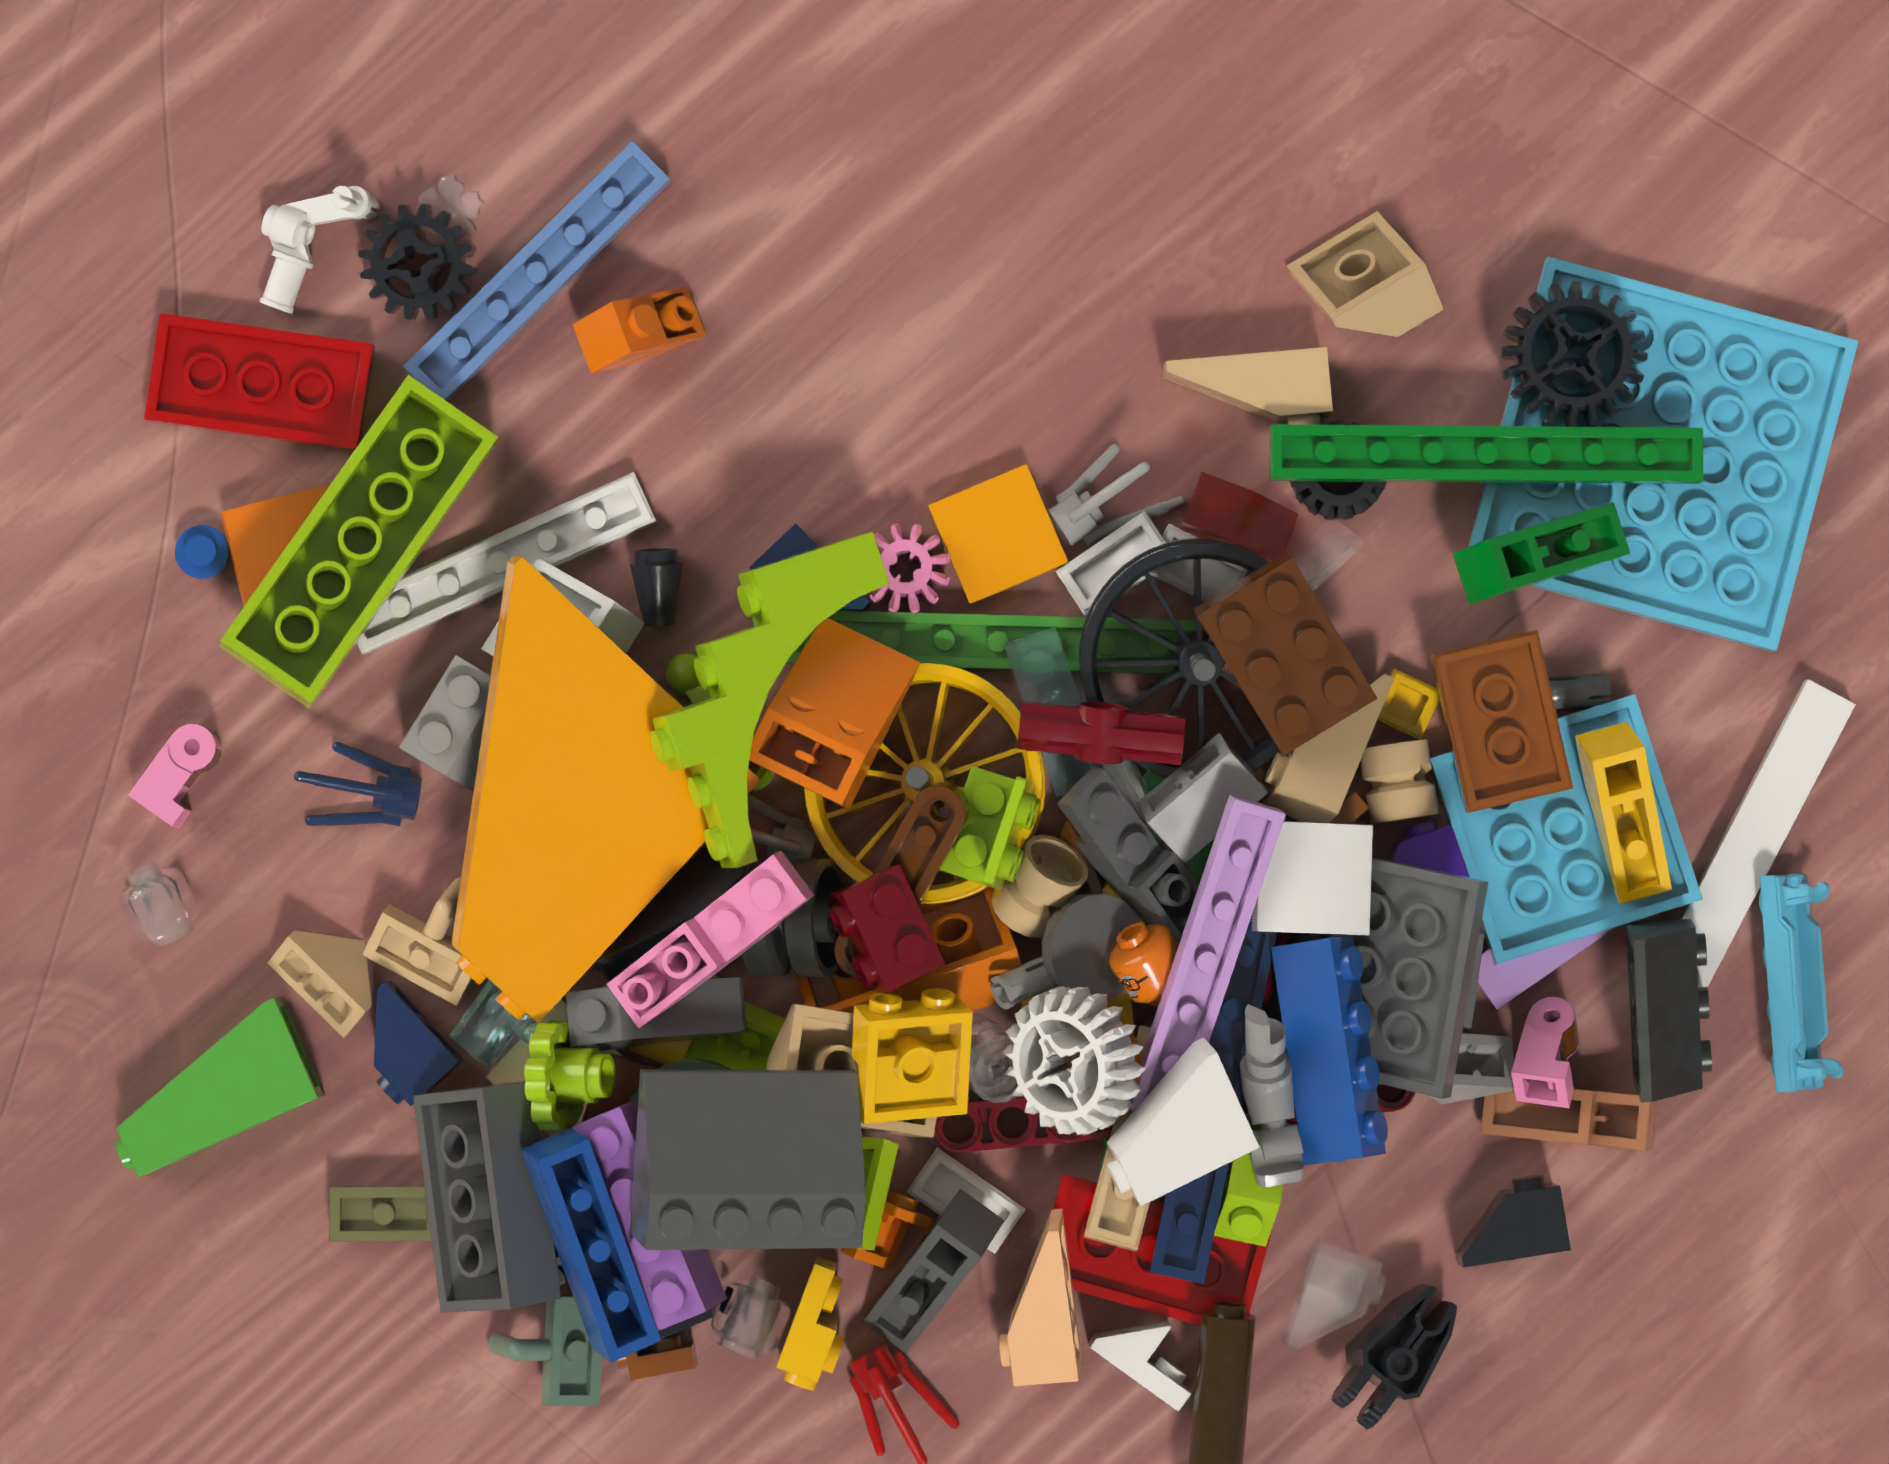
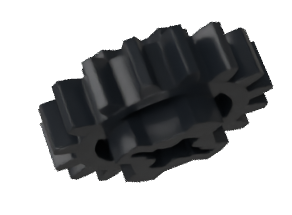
M421 203L417 210V215L414 216L410 206L402 204L398 206L399 219L395 220L386 213H382L379 216L380 222L384 227L381 232L367 229L365 235L374 244L372 250H359L358 256L370 260L371 268L365 269L359 274L361 279H371L376 283V286L368 294L371 299H378L384 296L388 298L384 311L394 314L401 306H404L405 319L416 320L419 309L422 308L427 319L438 318V304H441L447 310L453 311L457 308V305L452 295L455 292L461 294L470 293L471 289L462 279L464 274H476L478 268L466 264L465 256L471 255L477 250L475 245L461 244L459 240L468 230L465 225H457L452 228L448 226L452 213L442 210L435 218H432L431 205ZM421 226L435 230L443 237L447 244L436 246L428 241L425 231L421 229ZM397 236V247L391 257L385 259L389 243ZM415 250L420 254L438 256V258L428 260L429 263L421 266V274L417 270L398 268V266L408 264L409 260L415 258ZM452 265L446 283L439 289L437 280L444 268ZM401 279L408 283L411 294H414L415 298L408 297L399 292L391 284L390 280Z

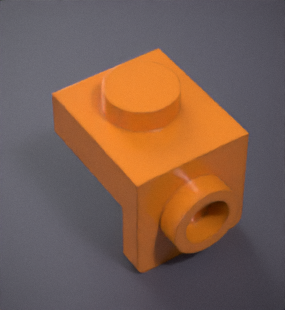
M889 1189L875 1250L841 1248L840 1252L854 1259L891 1270L909 1223L930 1229L934 1219L916 1211L919 1204L918 1200Z

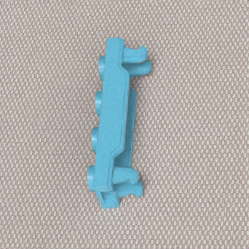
M1805 873L1760 876L1759 908L1763 915L1765 941L1763 962L1767 969L1769 995L1767 1016L1771 1022L1773 1049L1771 1070L1775 1076L1776 1092L1818 1089L1824 1087L1823 1080L1827 1075H1831L1832 1079L1841 1078L1844 1075L1843 1065L1839 1061L1821 1058L1820 1045L1829 1034L1821 926L1814 920L1810 912V903H1818L1827 899L1828 895H1830V886L1826 882L1817 883V887L1808 883V874Z

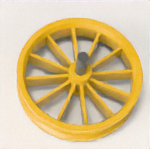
M921 663L911 685L941 684L927 756L925 759L920 757L903 704L901 703L897 713L914 762L907 765L882 743L880 749L904 769L902 776L869 770L866 775L867 777L899 782L900 788L853 804L850 809L844 807L830 813L826 798L804 788L807 811L817 838L827 854L856 882L873 875L874 872L863 865L864 861L908 812L916 796L933 783L946 782L955 785L954 779L969 774L971 766L983 769L1023 755L1026 779L1035 786L1033 794L1037 795L1036 798L1040 799V805L1031 830L1021 829L1016 847L1022 850L1026 842L1032 836H1035L1041 821L1046 795V775L1040 751H1026L1014 748L951 771L947 767L995 710L1007 721L1018 740L1020 711L991 683L960 668L942 664ZM949 686L970 692L988 703L987 707L940 761L935 760ZM958 787L963 792L964 788ZM903 797L905 801L861 852L854 857L842 843L832 821ZM942 800L935 802L934 809L937 815L940 816L939 810L945 806L951 809L947 802ZM953 875L954 881L931 885L921 904L956 901L981 892L988 886Z

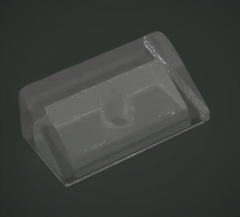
M1328 520L1290 556L1314 592L1364 547L1362 545L1364 541L1339 521Z

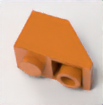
M688 286L612 301L572 324L591 374L630 366L707 336Z

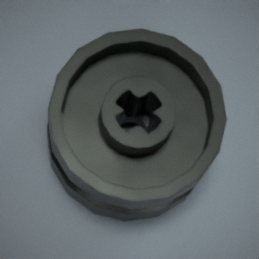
M758 858V861L748 864L743 878L768 858ZM833 858L799 859L794 865L795 870L814 896L782 920L783 923L741 954L745 967L752 976H786L791 968L800 977H829L835 974L839 968L834 951L839 933L836 931L829 916V908L833 906L829 893L845 888L840 868Z

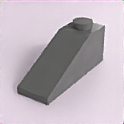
M740 977L708 979L640 1029L609 987L566 993L570 1047L597 1048L599 1051L747 1032L743 984Z
M959 1189L866 1315L863 1323L904 1353H907L981 1259L1004 1220L962 1189Z

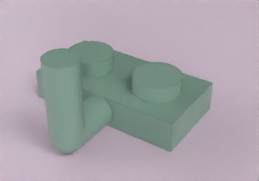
M561 1295V1299L546 1303L544 1339H518L496 1333L489 1338L488 1349L494 1355L515 1361H543L541 1404L548 1406H599L602 1356L592 1349L573 1295Z

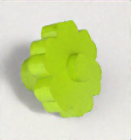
M550 1020L548 1023L537 1024L535 1032L529 1040L530 1058L527 1059L524 1066L525 1096L528 1101H532L531 1119L538 1125L541 1131H563L565 1128H573L576 1125L578 1118L583 1112V1103H597L600 1098H608L612 1095L616 1080L615 1064L610 1054H601L597 1048L570 1047L568 1020Z

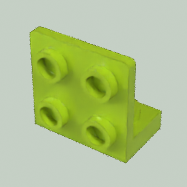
M971 766L963 790L969 802V818L940 871L1000 891L1005 880L1014 882L1023 856V851L1016 847L1021 829L1031 830L1040 805V799L1036 798L1037 795L1033 794L1035 786L1026 778L1017 776L1016 779H1012Z

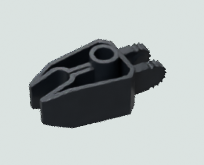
M1420 1284L1393 1299L1345 1345L1346 1362L1352 1367L1335 1391H1333L1331 1400L1341 1409L1342 1407L1345 1408L1357 1397L1368 1381L1375 1385L1377 1388L1356 1417V1421L1366 1430L1378 1423L1396 1398L1407 1400L1420 1397L1452 1336L1457 1312V1305L1453 1302L1441 1301L1421 1322V1316L1437 1290L1433 1285Z

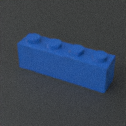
M1333 937L1271 947L1282 1024L1286 1031V1051L1292 1063L1294 1105L1298 1132L1304 1152L1302 1153L1303 1165L1386 1154L1384 1142L1387 1140L1388 1127L1386 1118L1379 1109L1376 1090L1380 1078L1379 1068L1375 1058L1371 1056L1368 1032L1371 1029V1014L1362 997L1360 978L1363 973V961L1359 950L1355 947L1354 937Z
M569 1128L520 1149L592 1349L612 1363L661 1341L589 1138Z

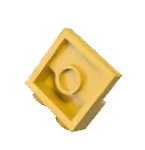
M930 988L922 991L921 999L902 1001V997L897 994L875 993L869 997V1004L854 1005L852 1058L859 1064L858 1088L860 1117L863 1124L967 1114L973 1012L958 996H954V993L947 989Z
M818 1255L776 1368L786 1371L783 1380L810 1391L815 1390L822 1370L833 1373L845 1338L836 1334L839 1321L820 1314V1311L828 1314L832 1313L843 1279L834 1276L837 1262Z

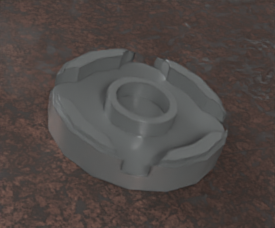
M1099 892L1077 894L1067 900L1070 902L1065 904L1061 910H1056L1048 920L1042 939L1043 964L1048 975H1052L1054 981L1059 985L1057 987L1064 986L1071 989L1078 986L1088 987L1091 995L1096 993L1107 994V1000H1111L1125 991L1110 968V953L1117 944L1116 938L1118 934L1126 927L1141 921L1138 914L1122 899Z

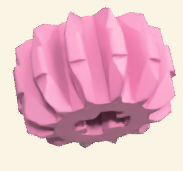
M898 523L891 525V534L894 542L890 545L879 533L874 534L878 549L882 551L881 558L890 584L874 590L870 595V599L877 603L890 592L893 595L889 602L888 610L889 612L896 613L900 607L901 597H908L910 612L919 613L920 606L916 595L922 593L926 600L933 605L939 601L937 593L928 586L929 582L940 586H948L949 576L932 571V568L949 564L950 556L949 554H939L930 557L929 553L938 547L941 540L937 535H933L923 545L919 544L918 541L922 534L921 525L914 524L911 529L910 540H902V529ZM901 555H909L910 563L916 559L921 566L920 569L913 571V581L901 582V575L894 578L890 573V569L897 567V557Z

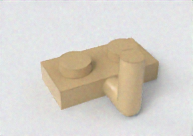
M461 877L456 878L436 902L427 923L389 904L382 912L362 954L456 1006L463 999L472 981V978L455 963L462 954L451 944L452 938L445 934L456 913Z

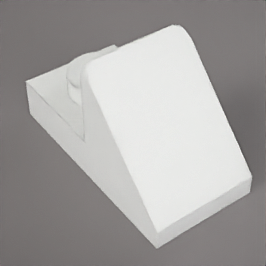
M1169 1321L1093 1334L1088 1341L1089 1347L1179 1412L1191 1395L1189 1389L1182 1384L1187 1375L1163 1357H1160L1156 1364L1149 1360L1172 1327Z

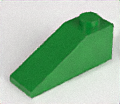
M1614 503L1497 536L1452 553L1469 605L1631 554Z

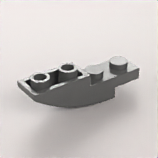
M1092 767L1057 803L1080 835L1075 840V843L1107 884L1138 914V917L1146 926L1151 924L1164 925L1172 931L1178 943H1180L1199 884L1174 851L1161 848L1105 768Z

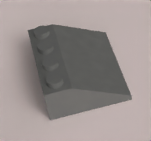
M640 1069L630 1234L646 1250L862 1248L866 1188L858 1074L855 1070Z

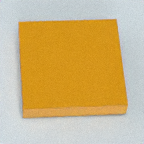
M1027 464L928 505V509L947 554L950 556V561L969 605L1068 563Z

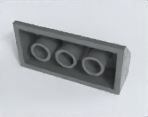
M525 1081L413 1095L441 1313L514 1309L561 1299L559 1268L556 1262L554 1241L520 1150L541 1141L539 1127L531 1119L532 1101H528L525 1096Z

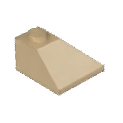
M1378 211L1287 265L1291 276L1334 326L1338 328L1399 337L1444 310L1426 264Z

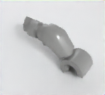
M1247 1004L1245 1008L1246 1055L1243 1056L1240 1062L1241 1090L1252 1125L1260 1124L1261 1129L1253 1130L1260 1148L1250 1152L1255 1181L1258 1185L1264 1187L1298 1182L1304 1178V1165L1301 1153L1304 1152L1297 1123H1287V1119L1295 1118L1292 1063L1285 1051V1027L1281 1022L1267 1018L1265 1011Z

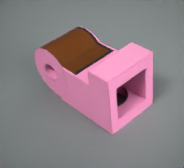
M187 724L179 727L164 744L128 796L172 827L180 829L192 812L180 802L199 775L210 771L218 764L222 751L219 738L213 731L198 724Z
M1559 997L1541 999L1532 1005L1528 1013L1511 1071L1516 1101L1570 1108L1574 1087L1570 1062L1566 1061L1567 1058L1576 1052L1579 1046V1033L1575 1010L1572 1004L1565 999Z

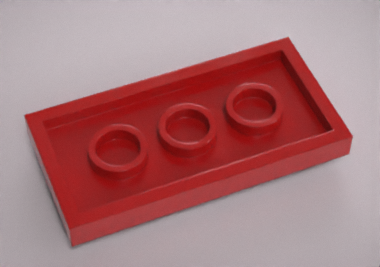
M160 313L144 420L147 422L354 451L362 438L375 346L372 343Z
M1062 1173L1052 1210H1063L1073 1290L1199 1326L1201 1323V1312L1213 1309L1214 1301L1243 1303L1246 1305L1245 1313H1250L1272 1233H1270L1266 1247L1214 1236L1204 1284L1150 1273L1149 1267L1163 1201L1156 1199L1150 1201L1136 1252L1087 1239L1083 1236L1098 1183Z

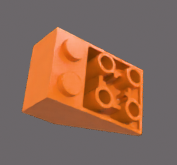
M827 618L815 628L767 708L753 737L749 761L850 809L921 663Z

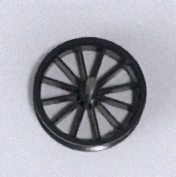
M1183 539L1150 548L1126 562L1107 580L1096 595L1086 615L1079 644L1080 677L1087 702H1105L1099 686L1097 667L1172 665L1174 670L1118 704L1130 708L1180 677L1183 681L1164 713L1174 715L1190 685L1195 684L1197 751H1199L1204 746L1203 685L1211 684L1248 745L1237 751V753L1253 770L1270 760L1280 750L1269 732L1254 743L1252 742L1215 681L1219 675L1239 685L1231 672L1223 668L1226 663L1208 633L1202 630V624L1196 613L1194 612L1195 630L1185 632L1149 572L1173 562L1193 559L1195 608L1202 604L1201 559L1225 561L1244 568L1238 581L1266 565L1269 561L1242 546L1214 539ZM1145 576L1181 636L1175 642L1112 609L1121 595L1141 577ZM1110 616L1170 648L1171 656L1097 658L1099 638L1107 617ZM1182 758L1181 765L1188 759ZM1133 761L1139 766L1165 777H1168L1181 766Z

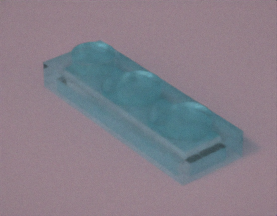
M1056 626L1005 643V649L1023 701L1079 706L1081 699ZM1041 752L1056 797L1066 795L1092 767L1104 768L1103 764L1080 761L1071 754Z

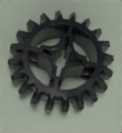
M1574 281L1570 284L1568 298H1565L1559 284H1552L1548 288L1550 303L1541 294L1535 292L1528 298L1534 313L1523 307H1518L1513 313L1514 318L1523 328L1508 325L1503 331V335L1507 339L1516 342L1517 346H1505L1499 351L1501 358L1516 360V365L1502 371V377L1505 380L1520 377L1522 383L1511 391V396L1517 399L1528 391L1533 399L1527 404L1525 411L1530 415L1537 411L1542 404L1547 406L1548 408L1544 415V422L1546 424L1552 425L1558 418L1559 412L1564 411L1565 426L1575 427L1579 420V412L1581 411L1584 421L1588 426L1596 425L1599 422L1597 406L1609 418L1613 417L1618 413L1617 404L1613 397L1624 403L1630 402L1634 397L1631 389L1623 382L1640 384L1643 381L1644 375L1630 367V364H1640L1647 360L1648 354L1646 352L1631 350V345L1637 344L1645 338L1644 331L1627 332L1625 326L1629 325L1636 318V314L1633 311H1629L1619 318L1613 311L1620 305L1622 299L1618 295H1614L1606 305H1603L1599 302L1603 294V288L1599 285H1595L1590 290L1587 299L1583 298V288L1579 281ZM1563 313L1584 315L1597 322L1601 327L1589 333H1580L1575 331L1567 321L1561 322L1557 315ZM1542 324L1548 332L1545 338L1551 347V356L1548 362L1535 370L1532 362L1531 346L1534 334L1538 326ZM1611 340L1615 353V364L1612 376L1605 386L1598 377L1602 372L1596 363V353L1603 344ZM1590 341L1594 342L1584 351V355L1579 359L1581 367H1576L1575 361L1571 365L1564 363L1557 369H1553V366L1563 358L1562 355L1568 350L1565 343H1570L1572 349L1576 344L1582 347ZM1557 377H1568L1580 389L1585 387L1590 396H1565L1553 391L1545 383Z

